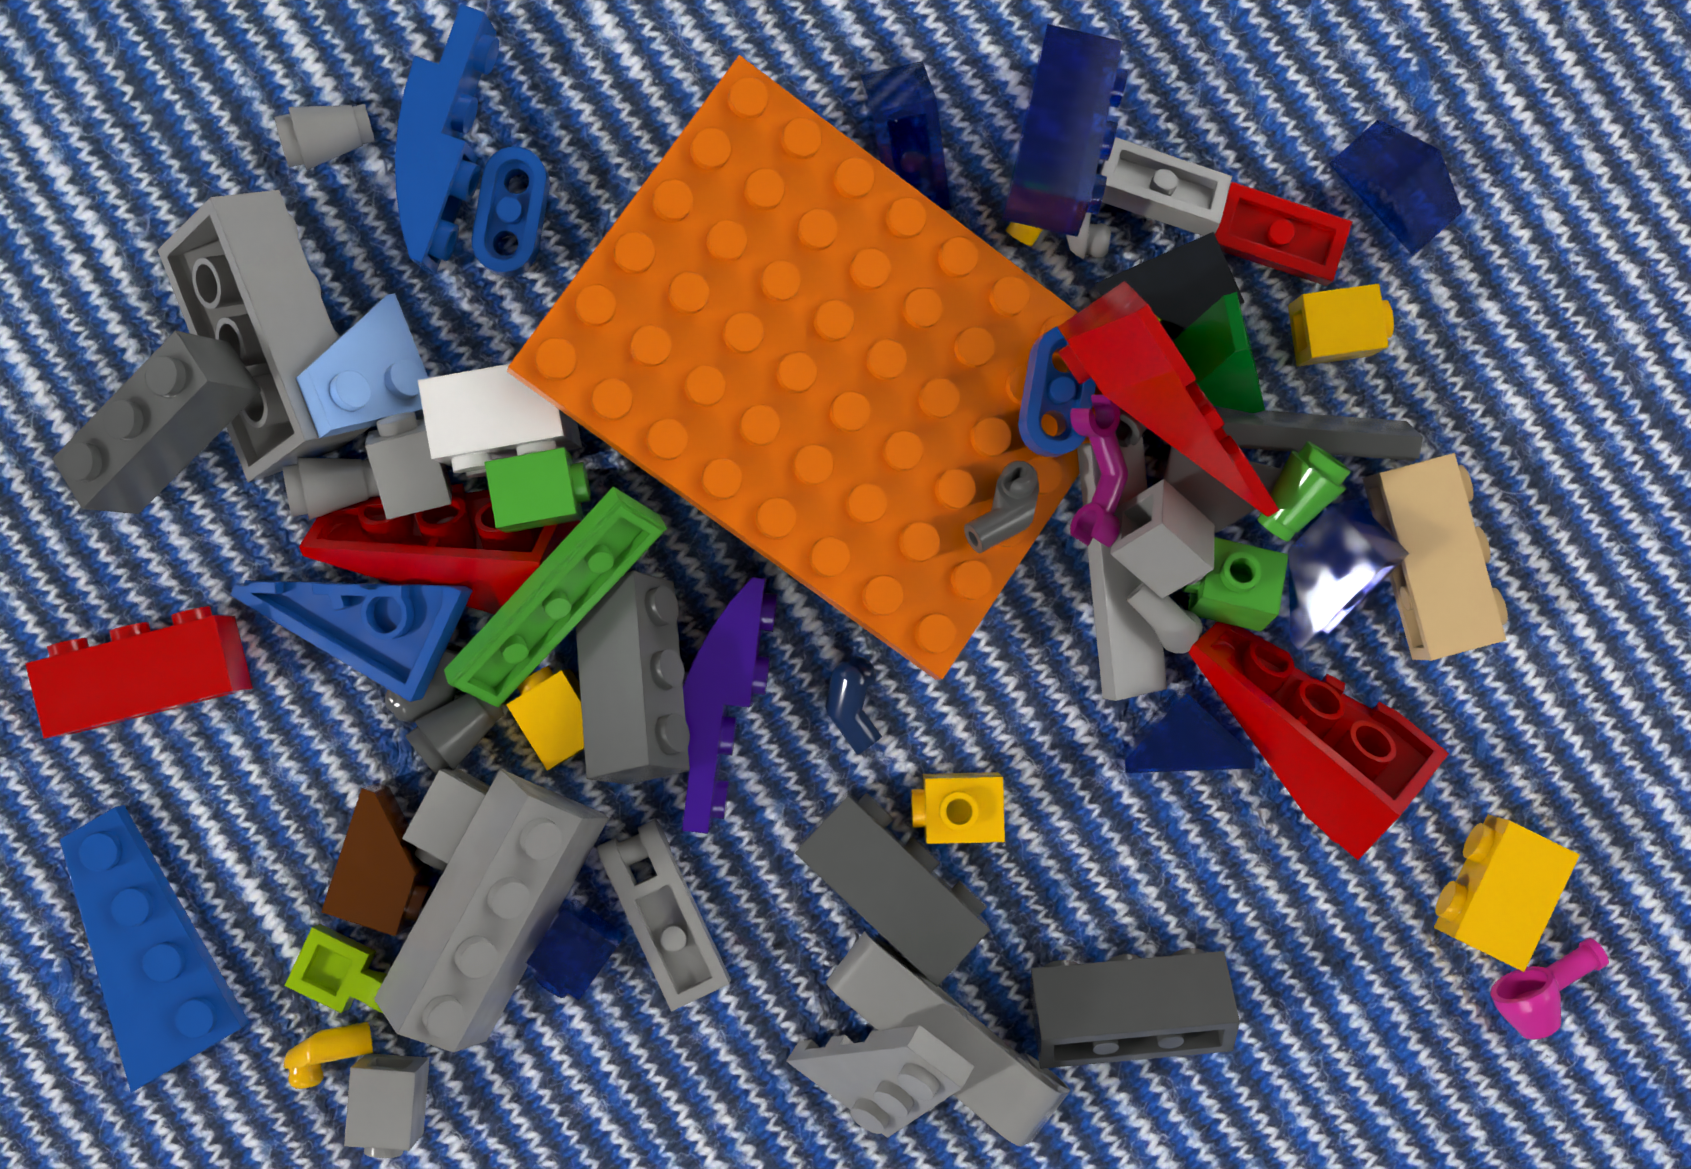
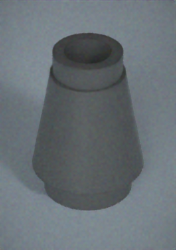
M466 693L414 720L417 727L405 735V737L437 775L440 769L448 768L449 766L455 770L496 724L495 722L505 714L500 708Z

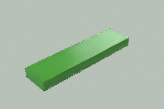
M612 487L444 669L448 684L499 708L664 533L667 527L661 515L617 488Z

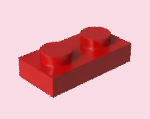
M1231 182L1222 219L1215 236L1222 252L1328 286L1334 280L1353 221Z

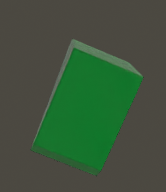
M1237 292L1223 295L1173 340V343L1195 375V382L1213 406L1248 413L1265 411L1254 355Z

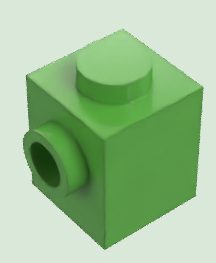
M564 447L484 462L497 529L505 533L583 519L581 503L591 501L586 467L584 462L573 464L572 455Z
M1214 537V570L1208 572L1195 584L1182 587L1183 592L1191 593L1188 611L1193 612L1200 618L1261 632L1279 615L1289 554Z

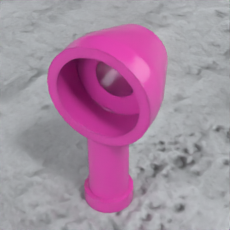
M1587 938L1579 943L1577 949L1546 968L1532 966L1526 967L1525 972L1517 969L1504 975L1494 983L1490 994L1500 1014L1524 1038L1531 1040L1542 1039L1555 1033L1561 1026L1560 991L1591 971L1603 969L1609 964V959L1597 941Z

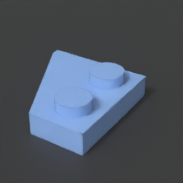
M395 293L388 294L377 302L359 321L342 334L322 355L296 377L319 438L377 426V421L395 414L414 412L415 417L424 415L418 380L427 379L428 375Z

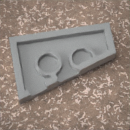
M920 1025L871 1031L865 1042L853 1043L846 1035L831 1037L826 1046L821 1048L812 1039L799 1041L786 1062L851 1110V1117L858 1125L872 1133H882L887 1138L961 1090L975 1067Z

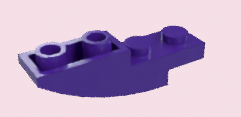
M752 577L729 602L705 638L683 685L685 720L690 733L688 745L690 771L682 831L708 834L713 826V818L725 819L729 781L718 780L721 754L733 755L737 718L726 716L727 705L750 708L753 705L754 694L765 695L767 689L770 657L759 656L761 631L773 632L778 594L766 593L768 582L766 579Z

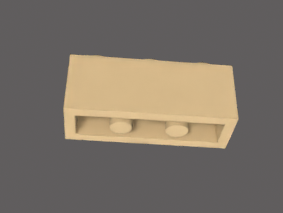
M1455 453L1362 478L1412 660L1432 661L1506 641L1503 625L1508 620L1506 604L1499 590L1491 586L1486 568V563H1489L1491 556L1489 543L1484 531L1479 526L1475 527L1468 503L1473 499L1471 478L1463 465H1458Z

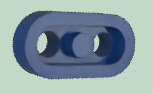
M506 147L497 151L489 158L483 170L471 238L473 252L487 270L503 277L522 274L533 265L538 255L550 190V178L547 169L538 156L526 148ZM516 175H526L529 177L527 189L518 194L509 192L508 185L510 180ZM506 236L516 237L518 239L516 251L511 255H500L497 249L499 241Z
M1058 326L1041 335L1031 348L1018 421L1020 436L1025 445L1034 453L1044 457L1061 456L1075 450L1082 444L1086 437L1079 435L1074 430L1070 418L1071 408L1092 409L1091 395L1095 394L1096 388L1092 378L1080 385L1069 368L1064 373L1054 367L1052 363L1053 353L1068 345ZM1044 414L1051 415L1056 420L1058 430L1055 436H1050L1044 432L1041 426Z

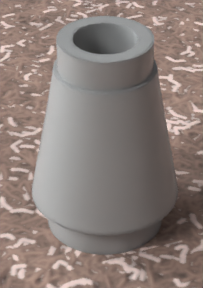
M365 104L357 106L288 107L290 114L274 117L289 168L304 164L306 170H309L360 148L363 144L375 142Z
M297 457L298 464L282 466L292 517L308 514L309 520L368 500L370 497L380 496L369 459Z

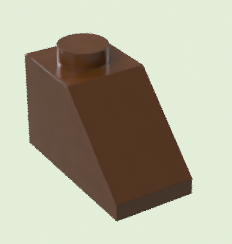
M376 783L361 788L321 913L396 936L410 927L412 921H417L431 896L432 886L424 884L430 866L414 855L417 849L416 846L402 839L409 824L389 786Z

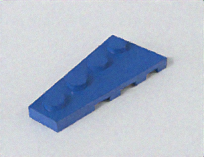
M125 805L112 808L59 839L131 1093L250 1023Z

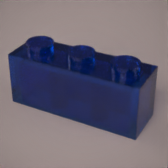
M1047 24L1036 63L1002 220L1078 237L1086 213L1098 215L1107 182V176L1096 174L1099 159L1109 160L1118 122L1107 120L1109 107L1119 108L1128 77V70L1117 68L1123 41Z

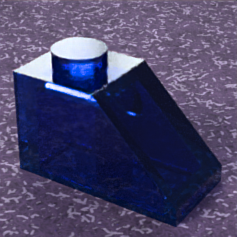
M923 61L860 74L875 158L944 211L950 210L951 204L937 98Z
M1356 499L1329 504L1300 530L1303 535L1288 550L1290 641L1299 650L1324 641L1410 554Z

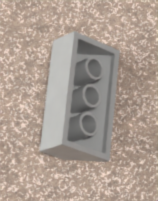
M271 190L210 197L158 249V253L190 334L230 342L261 390L226 426L249 483L283 471L282 466L298 464L297 457L316 458L342 448L370 427L319 438L297 383L296 377L322 355L340 336L333 329L321 298L319 281L309 268L298 239L296 222L288 213L280 191Z
M499 770L374 997L375 1002L398 1035L453 1053L488 1040L609 818L604 813L507 771Z

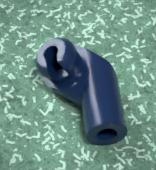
M860 656L852 657L848 662H840L832 671L825 705L829 717L857 755L882 738V735L863 710L867 687L875 683L876 671L869 660Z

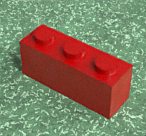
M206 606L172 614L174 626L154 631L150 630L149 622L112 629L109 631L111 642L89 647L87 638H79L47 646L48 658L25 663L43 739L73 735L253 689L235 616L212 615L211 607Z

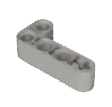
M867 930L863 932L826 981L828 987L878 1031L920 1025L975 1066L963 1088L953 1095L1001 1136L1021 1147L1033 1141L1070 1092V1088L1048 1068L1040 1069L1038 1060L1026 1053L1019 1054L940 987H936L897 951Z

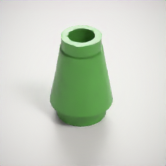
M1307 441L1299 452L1291 451L1270 493L1279 511L1270 517L1261 513L1257 518L1258 522L1280 539L1289 542L1296 532L1298 533L1346 490L1342 483L1351 471L1331 454L1314 443Z

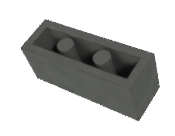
M175 330L52 460L82 509L139 514L261 390L230 342Z
M637 571L627 572L576 625L586 779L630 785L690 771L688 755L690 733L685 720L682 684L684 666L680 658L677 626L679 605L675 596L674 582Z
M847 791L796 845L795 854L938 987L990 931L986 920L980 915L987 906L960 880L951 888L934 872L940 861L915 837L912 836L904 844L891 832L887 826L894 818L868 793H865L857 800Z
M1188 948L1163 957L1141 958L1133 954H1123L1112 957L1106 962L1078 964L1071 960H1058L1050 962L1042 968H1031L1030 1004L1040 1069L1229 1052L1234 1049L1240 1020L1224 951L1205 953L1200 949Z

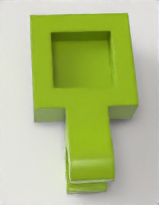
M322 924L311 927L284 986L339 1013L349 1010L354 998L372 1009L383 1013L375 1002L374 997L387 973L369 969L376 953L375 950Z

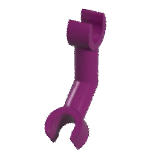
M1091 395L1096 418L1090 408H1071L1070 418L1076 433L1089 437L1101 476L1091 503L1080 508L1073 517L1070 525V534L1087 546L1090 545L1094 538L1109 548L1119 535L1120 521L1114 514L1129 473L1115 433L1120 421V408L1104 395Z

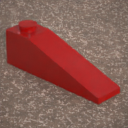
M1126 281L1058 326V329L1068 342V345L1060 349L1058 353L1080 385L1092 378L1105 397L1265 516L1270 517L1279 511L1234 439L1225 433L1222 428L1225 425L1224 421L1195 382V375L1154 312Z
M462 483L452 485L451 504L388 520L380 496L372 497L317 517L299 545V548L304 557L392 584L466 586L473 590L466 606L495 615L581 520L505 533L496 528L490 491L482 490L466 493Z
M1216 622L1188 651L1191 658L1306 817L1324 831L1333 842L1339 844L1357 860L1401 816L1449 755L1446 750L1398 711L1381 702H1378L1373 709L1343 694L1346 683L1329 674H1326L1321 681L1295 668L1294 661L1287 651L1242 627Z

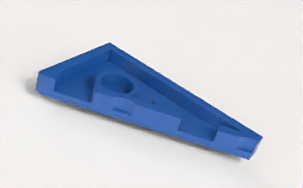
M245 580L244 583L234 585L230 596L402 698L413 702L423 699L473 590L460 585Z

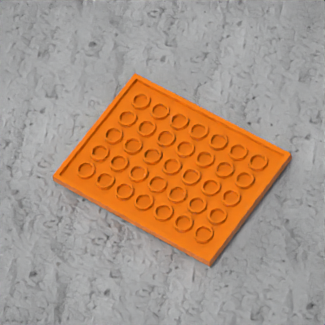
M741 55L733 62L507 368V372L935 680L944 678L1080 474L1077 448L1058 457L1040 456L1025 445L1018 427L1029 355L1033 344L1041 335L1054 327L1060 326L1078 312ZM1054 352L1052 355L1054 367L1058 371L1066 373L1067 365L1059 353ZM1096 385L1094 395H1103ZM1092 406V411H1093L1094 416H1095V418H1096L1095 408H1094V406ZM1044 414L1041 426L1045 433L1055 436L1058 430L1057 422L1051 415ZM1086 437L1082 444L1091 443L1089 437ZM1014 461H1025L1031 464L1038 474L1039 493L1031 525L1026 530L985 552L977 553L967 541L964 532L965 524L991 511L997 480L1005 466Z

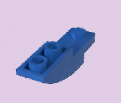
M460 4L439 64L414 56L404 89L397 127L395 177L401 228L410 259L423 270L433 274L437 273L441 260L448 261L452 256L459 236V226L454 223L462 200L469 202L479 183L480 166L476 164L478 157L466 141L458 138L460 133L467 134L474 123L478 109V99L474 97L482 73L488 75L492 71L499 52V39L495 37L497 32L486 13Z

